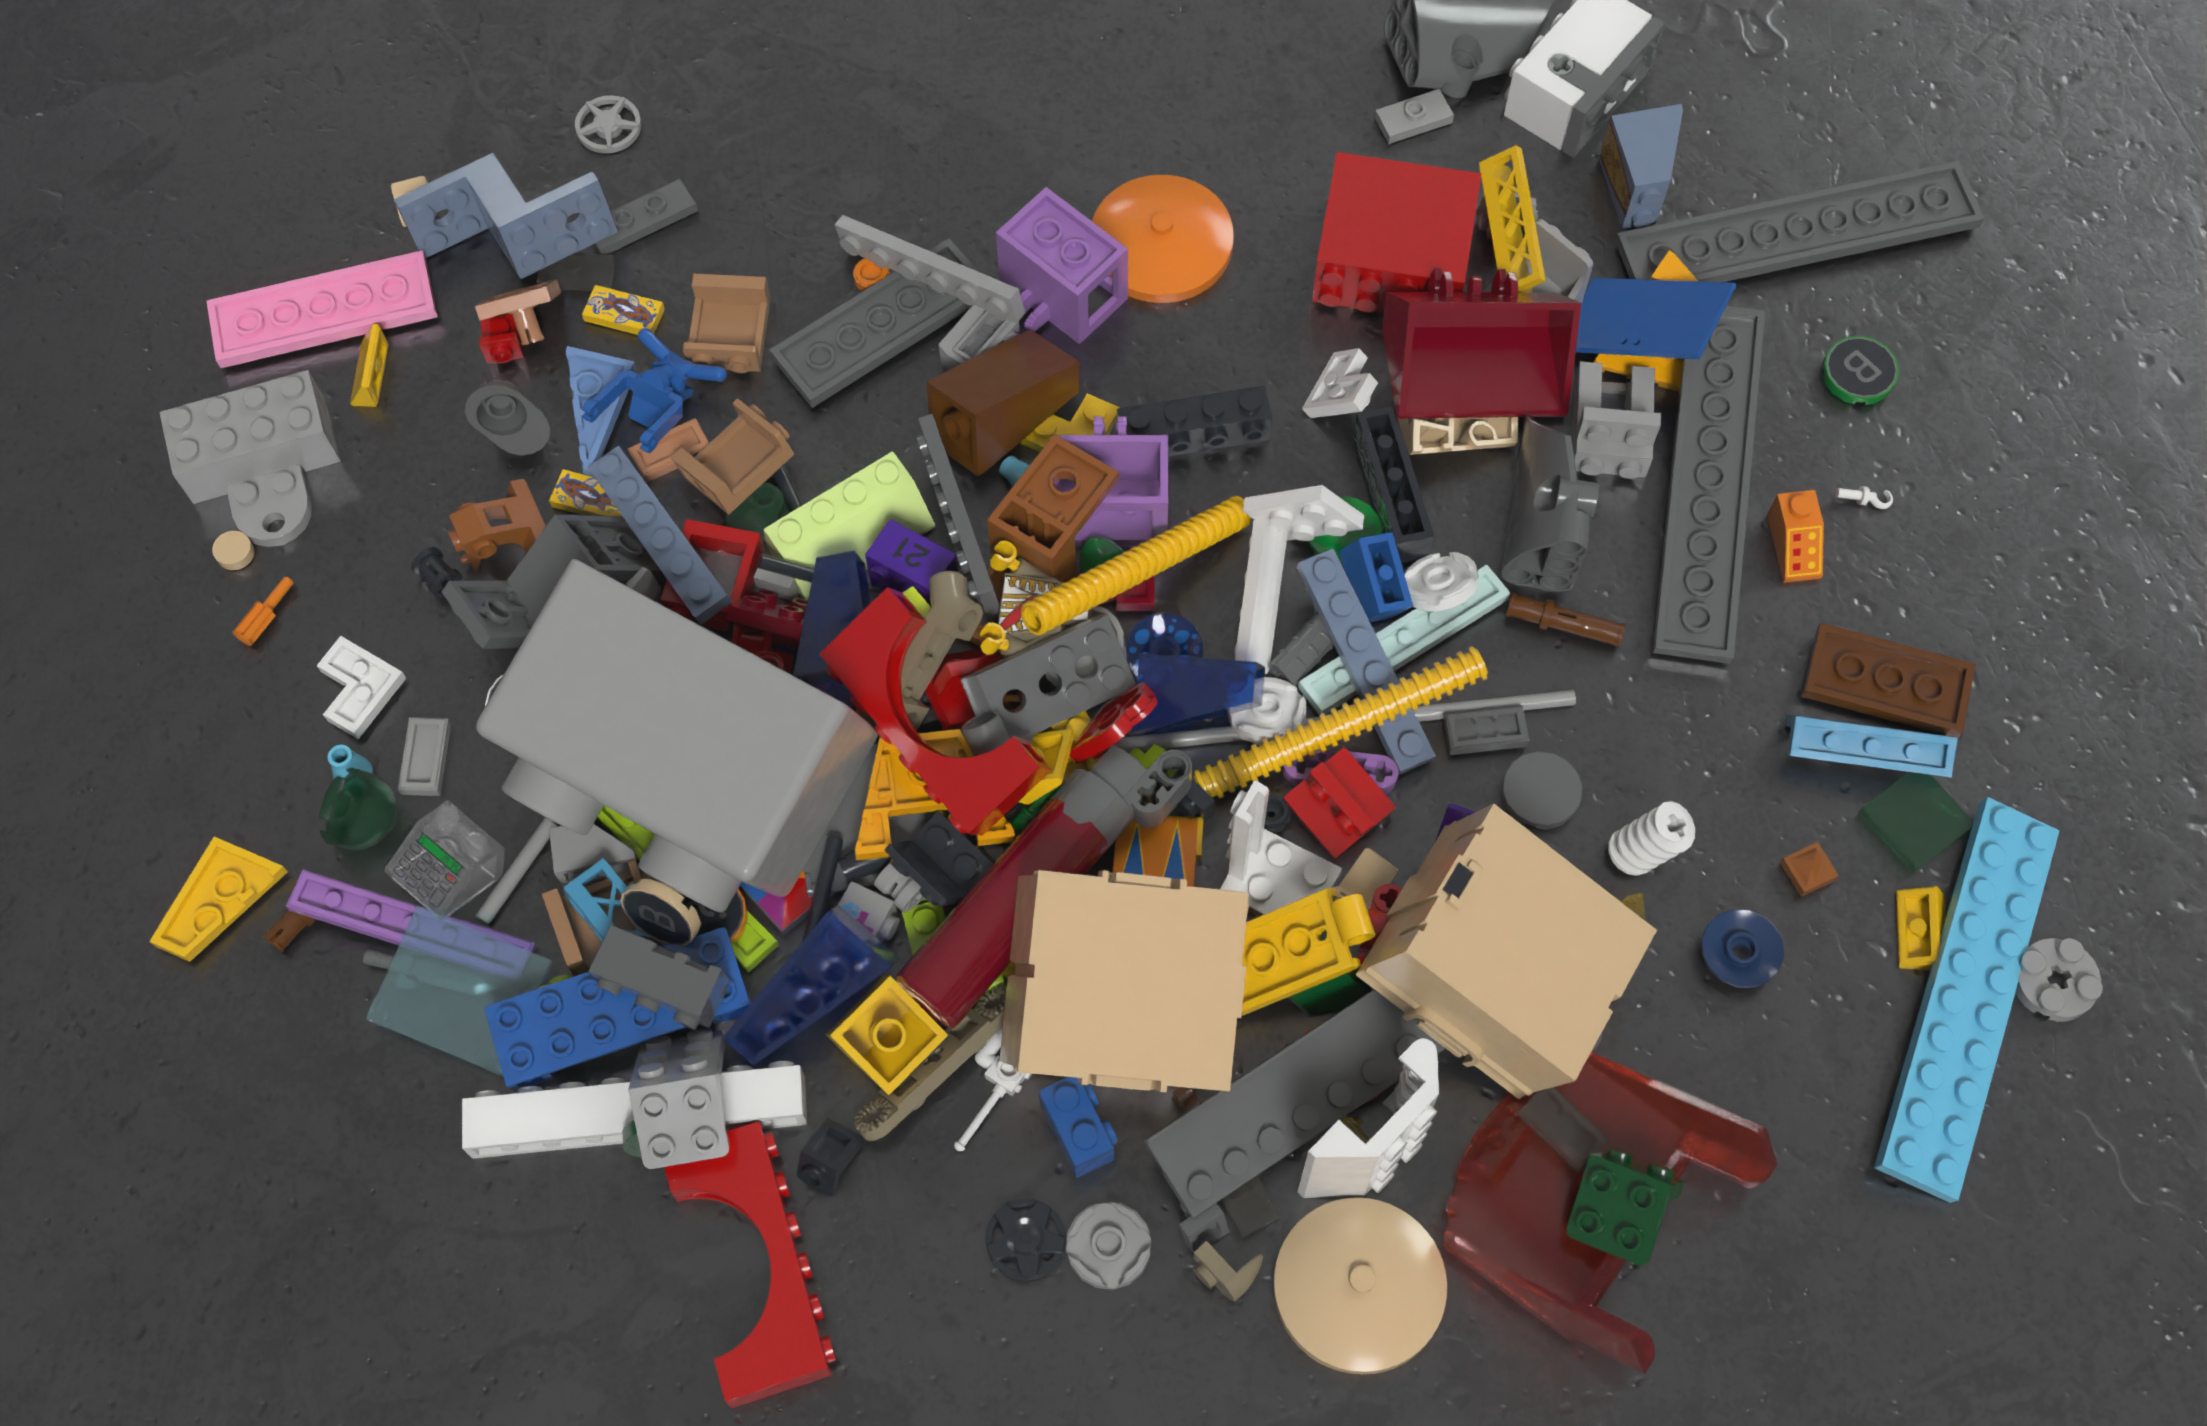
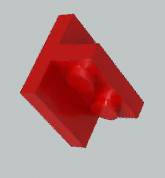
M981 648L946 654L925 690L944 731L961 730L967 721L975 717L959 679L1004 659L1001 654L987 655L983 653Z
M1345 747L1325 763H1319L1309 772L1305 780L1283 797L1289 808L1334 860L1396 809V806Z

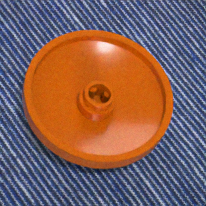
M1149 175L1128 181L1114 189L1103 199L1092 219L1093 223L1128 248V296L1138 300L1153 303H1170L1186 300L1201 294L1215 284L1222 276L1232 256L1234 231L1226 207L1209 189L1187 178L1173 175Z

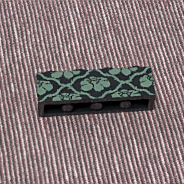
M1394 406L1357 413L1353 437L1373 504L1380 518L1383 528L1382 533L1393 532L1401 563L1416 561L1430 555L1434 534L1399 421L1396 419Z

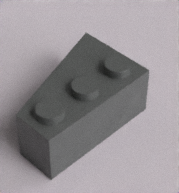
M611 925L588 971L594 978L598 979L595 986L615 996H619L621 990L637 996L634 1003L654 1013H657L660 1007L675 1013L673 1021L690 1029L696 1030L698 1024L709 1028L731 983L724 971L713 965H710L709 968L691 961V957L678 951L675 954L657 946L658 944Z

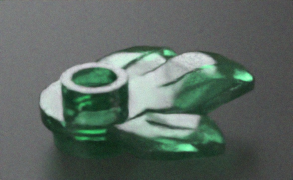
M764 482L735 510L726 515L722 526L760 533L762 542H766L763 529L778 520L777 515L784 508L785 500L782 491L773 484ZM763 501H772L768 505H760Z

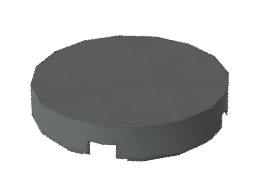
M1537 751L1524 754L1511 763L1503 778L1501 796L1506 810L1516 821L1523 825L1536 826L1535 829L1547 830L1560 827L1573 817L1581 802L1582 783L1578 772L1567 760L1554 753Z

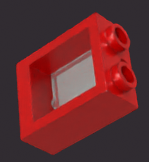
M686 519L682 531L683 535L732 603L753 592L755 586L753 577L757 571V559L761 553H765L760 533ZM667 579L661 596L662 605L692 622L698 623ZM727 606L703 624H707L710 628L718 631H727L734 628L735 622L726 620Z

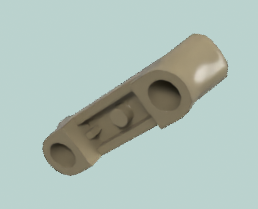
M943 571L934 574L929 579L931 609L925 618L927 623L913 639L904 660L901 677L902 699L908 718L915 730L921 725L930 709L920 699L954 640L959 638L970 641L982 619V607L969 598L967 578L959 572ZM856 708V713L874 727L877 724L868 713L863 714Z

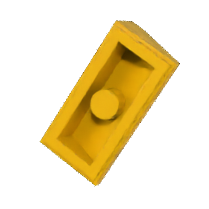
M378 324L371 325L360 346L350 401L352 406L377 407L379 403L389 344Z
M1938 886L1896 890L1899 968L1931 971L1932 965L1938 958L1941 933L1946 920L1945 895Z

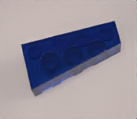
M837 906L825 914L724 1035L723 1039L750 1063L755 1065L902 959L842 907Z

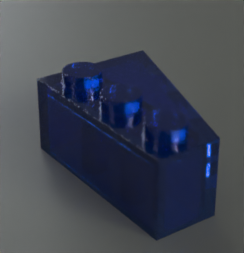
M855 550L816 558L793 674L794 677L813 687L837 683L826 672L825 667L828 664L819 653L870 605L865 563Z

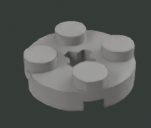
M2047 938L2039 940L2030 945L2020 959L2021 970L2018 977L2016 994L2027 1009L2033 1013L2038 1011L2045 1016H2049V1020L2064 1022L2076 1019L2088 1011L2102 994L2103 986L2097 964L2088 952L2084 950L2082 944L2075 939ZM2052 971H2057L2064 976L2066 980L2064 982L2065 989H2061L2057 983H2049L2048 978L2052 975Z

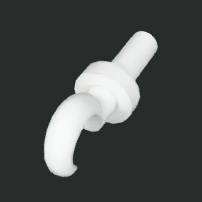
M1860 486L1858 490L1837 488L1835 491L1836 497L1855 499L1859 505H1866L1868 501H1871L1876 508L1887 509L1893 503L1892 494L1888 490L1883 492L1887 498V503L1879 501L1877 494L1870 492L1869 487Z

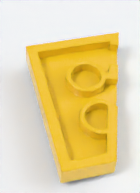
M213 837L149 942L161 950L190 962L288 871L282 865L217 837Z

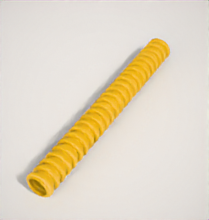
M1233 496L1199 513L1195 517L1166 530L1162 534H1158L1154 538L1131 548L1129 551H1125L1111 560L1096 566L1094 569L1080 574L1077 578H1073L1059 587H1055L1034 598L1032 601L1026 602L1021 608V616L1026 628L1031 633L1041 636L1066 621L1081 615L1083 612L1089 611L1092 607L1106 602L1144 580L1165 571L1169 567L1216 544L1218 541H1222L1226 537L1248 527L1252 522V518L1243 512L1244 499L1239 496Z
M1471 646L1466 654L1460 651L1456 654L1457 658H1445L1446 663L1440 664L1436 662L1433 664L1434 668L1430 670L1427 667L1422 668L1423 673L1419 675L1413 672L1408 680L1402 677L1399 679V684L1389 683L1388 689L1383 690L1380 687L1376 689V694L1371 695L1367 693L1365 694V699L1361 701L1359 698H1355L1353 700L1354 704L1350 706L1344 703L1342 704L1343 709L1337 711L1336 708L1330 710V715L1325 716L1322 713L1319 715L1320 719L1314 721L1311 718L1305 726H1302L1301 723L1297 724L1296 730L1291 732L1290 729H1286V734L1283 736H1279L1277 733L1273 735L1274 740L1268 742L1267 739L1262 740L1263 745L1257 747L1256 744L1251 745V750L1246 752L1245 749L1239 751L1240 755L1236 757L1233 754L1228 755L1229 760L1225 762L1219 759L1214 767H1211L1210 764L1206 765L1205 771L1200 772L1197 769L1194 771V780L1211 797L1218 795L1219 798L1224 797V792L1229 790L1230 793L1236 791L1235 787L1239 785L1242 788L1247 787L1246 782L1250 780L1258 782L1257 777L1259 776L1269 777L1270 771L1275 770L1278 773L1281 771L1280 767L1286 765L1289 768L1293 766L1292 762L1298 760L1299 763L1303 762V757L1308 754L1312 758L1317 750L1325 752L1327 751L1326 746L1332 744L1333 747L1338 746V741L1343 739L1344 742L1350 740L1349 736L1353 734L1356 737L1361 736L1360 731L1364 729L1370 732L1373 725L1377 724L1381 727L1384 725V720L1389 719L1392 722L1398 714L1402 717L1407 715L1406 711L1409 709L1417 711L1418 705L1422 703L1424 706L1430 705L1429 700L1435 699L1439 701L1441 700V695L1446 693L1447 696L1453 694L1452 690L1456 688L1459 691L1464 690L1465 684L1475 685V680L1478 678L1484 681L1487 679V668L1479 651Z

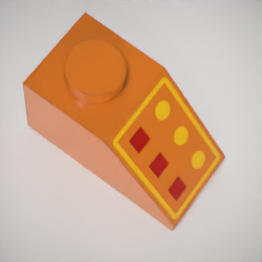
M1808 490L1777 494L1767 514V519L1783 583L1821 579L1823 576L1824 522L1816 491Z

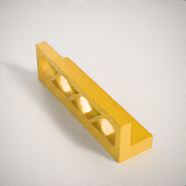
M1515 145L1479 162L1482 173L1481 178L1497 269H1506V275L1508 272L1516 274L1518 292H1532L1533 286L1545 282L1546 279L1521 147ZM1511 160H1512V163H1513V170H1512V172H1511L1510 167H1508V166L1505 165V163H1507V162H1509V161H1511ZM1515 192L1518 193L1519 196L1518 205L1516 202ZM1521 225L1524 226L1525 230L1524 238L1522 236ZM1527 259H1529L1531 263V275H1529Z

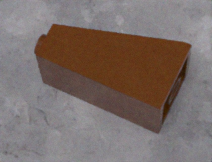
M1029 329L927 381L929 414H933L946 454L977 476L985 473L1079 392V361Z

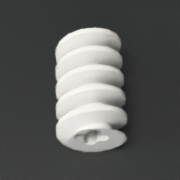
M1672 801L1662 803L1659 807L1652 809L1649 813L1642 815L1639 819H1635L1611 835L1608 842V852L1612 862L1618 869L1629 875L1638 876L1647 873L1650 869L1656 868L1658 865L1665 863L1667 860L1674 858L1691 847L1695 839L1693 819L1680 804Z

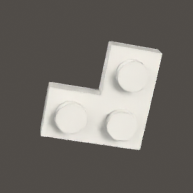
M1360 348L1338 351L1332 354L1302 407L1303 411L1310 418L1362 412L1369 404L1370 396L1378 382L1370 373H1360L1368 359Z
M340 636L317 664L321 673L345 686L323 716L328 722L359 739L405 681L406 677L402 671Z

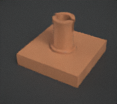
M554 279L488 297L477 304L475 309L479 321L505 313L512 314L521 339V345H527L530 342L534 343L544 339L533 307L553 300L562 292L558 280Z

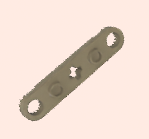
M999 985L997 990L995 987L992 988V993L990 994L987 991L985 993L987 997H981V1002H978L977 1006L973 1010L971 1009L955 1028H947L945 1032L948 1036L890 1095H887L881 1089L878 1092L880 1094L878 1098L874 1101H869V1106L865 1104L863 1106L864 1111L859 1110L857 1112L859 1115L855 1116L854 1119L856 1121H854V1125L865 1140L875 1141L887 1135L909 1113L922 1106L926 1098L969 1057L984 1048L987 1041L1003 1027L1007 985L1003 987Z

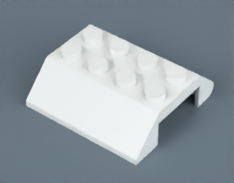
M1424 1038L1418 1039L1399 1057V1060L1404 1064L1403 1071L1399 1075V1083L1391 1095L1383 1102V1105L1394 1115L1366 1144L1338 1120L1308 1151L1298 1188V1193L1303 1198H1364L1371 1189L1379 1193L1395 1175L1393 1171L1399 1165L1397 1162L1402 1159L1407 1163L1423 1145L1421 1142L1427 1136L1426 1131L1432 1125L1431 1120L1437 1113L1433 1107L1439 1095L1438 1057L1436 1046L1432 1041Z

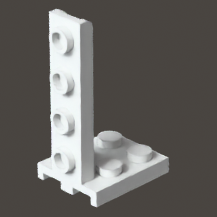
M1323 485L1245 497L1243 512L1253 518L1254 521L1252 535L1249 540L1250 551L1247 571L1244 577L1245 587L1242 607L1240 609V623L1237 643L1235 645L1234 663L1255 676H1263L1269 671L1268 665L1271 662L1286 542L1295 539L1310 541L1315 536L1322 535L1343 536L1348 531L1363 529L1364 515Z
M1254 780L1247 793L1242 790L1239 792L1230 810L1233 817L1229 824V829L1232 831L1227 840L1230 847L1226 854V858L1230 859L1229 872L1220 890L1249 893L1248 912L1260 917L1323 889L1334 887L1341 875L1342 868L1264 829L1269 789Z

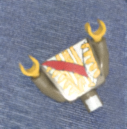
M1000 541L994 547L995 551L1002 554L1004 558L999 554H994L990 559L991 567L998 571L1005 570L1008 567L1010 573H1005L998 624L988 623L980 632V636L985 638L981 644L983 653L991 655L1000 649L1002 658H1006L1091 618L1090 609L1041 636L1031 633L1022 620L1021 608L1023 604L1032 601L1034 598L1055 587H1059L1063 582L1043 572L1021 557L1015 559L1017 551L1011 542Z

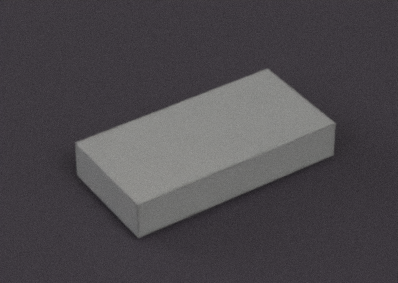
M409 717L398 791L401 795L441 796L451 730V722L448 718Z

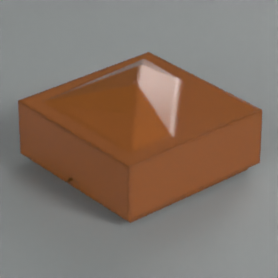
M1818 842L1784 857L1780 862L1800 897L1836 881L1839 877Z

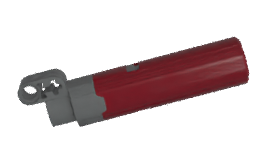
M1112 745L1090 771L1075 769L1015 838L1010 847L1000 855L898 972L896 982L935 1022L947 1028H955L1012 962L1010 960L1018 876L1033 875L1034 870L1086 875L1132 820L1143 827L1151 828L1158 826L1191 788L1192 762L1190 757L1180 750L1171 749L1162 753L1146 770L1129 753ZM1170 769H1178L1184 775L1177 779H1170L1164 773ZM1155 797H1156V805H1154V804L1151 803L1152 800H1153Z

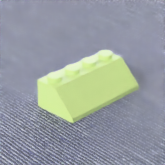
M892 451L763 530L766 546L774 557L854 578L868 569L865 553L890 519L921 536L935 528V523L914 480ZM795 579L799 594L803 599L811 602L834 590Z

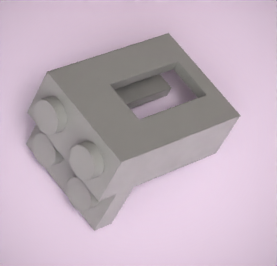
M1580 361L1574 379L1572 444L1576 471L1586 475H1598L1601 473L1620 475L1627 479L1646 477L1653 460V445L1661 426V413H1654L1655 368L1632 366L1631 382L1626 384L1602 382V363ZM1601 393L1625 395V410L1601 408Z

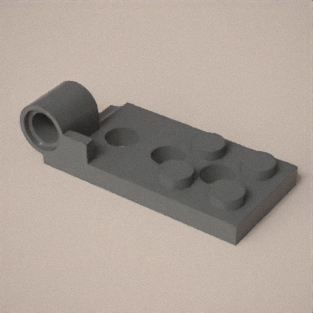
M1103 612L960 678L959 680L975 714L974 718L962 726V730L973 755L978 756L998 748L1013 736L1027 739L1030 742L1033 740L1032 735L1136 686L1109 616ZM1083 656H1091L1094 660L1093 671L1087 676H1078L1075 671L1076 662ZM1049 672L1056 673L1059 680L1056 689L1050 693L1041 692L1039 688L1041 677ZM1012 689L1020 690L1023 696L1020 706L1013 710L1005 709L1003 706L1004 695Z

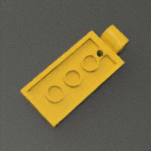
M1326 888L1246 922L1242 966H1246L1242 1016L1361 967L1360 960L1352 958L1349 946L1364 943L1376 935L1361 894L1348 895L1333 902V899L1338 897L1337 891L1334 888ZM1326 931L1327 937L1325 940H1322V934Z

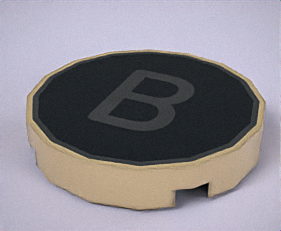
M640 879L637 884L634 881L631 882L622 893L621 905L624 913L641 931L659 942L685 946L692 942L700 929L701 922L696 909L691 906L688 910L681 903L684 899L681 893L665 883L652 879Z

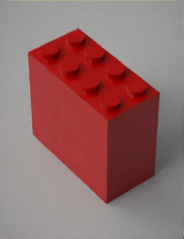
M1337 152L1318 252L1312 302L1322 303L1329 307L1343 306L1356 308L1363 312L1376 311L1384 313L1386 292H1427L1428 281L1434 268H1441L1442 274L1443 272H1450L1453 280V292H1463L1482 173Z

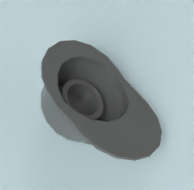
M484 380L480 384L479 389L472 392L466 400L464 412L468 422L508 453L517 455L534 454L541 450L549 440L551 428L547 417L525 397L523 391L517 385L509 381L495 380L488 382Z

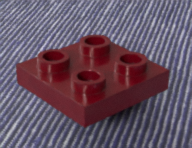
M756 589L755 592H751L728 605L726 620L772 632V644L808 653L813 644L816 629L823 625L825 610L814 608L815 604L809 600L794 598L792 601L779 599L778 593L774 591Z

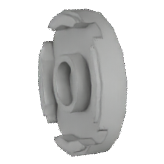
M1097 1203L1088 1206L1075 1217L1068 1230L1066 1252L1071 1268L1082 1281L1095 1288L1114 1290L1131 1284L1143 1273L1150 1259L1151 1238L1147 1224L1135 1210L1122 1203Z

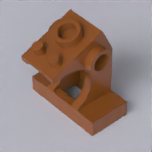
M525 479L510 481L506 498L481 503L469 502L461 505L456 512L449 515L455 529L448 531V534L456 552L464 550L466 553L460 556L462 564L471 563L474 571H478L481 559L495 554L497 551L496 546L507 543L519 544L527 554L546 526ZM505 519L510 524L490 527L488 521Z

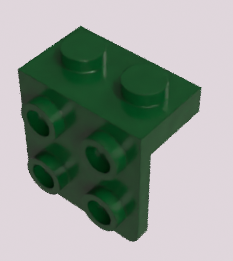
M1609 1147L1608 1151L1591 1153L1569 1219L1567 1234L1572 1239L1636 1265H1645L1651 1259L1668 1203L1671 1200L1680 1198L1685 1181L1673 1177L1675 1171L1664 1165L1649 1162L1648 1167L1633 1162L1634 1155L1619 1148Z

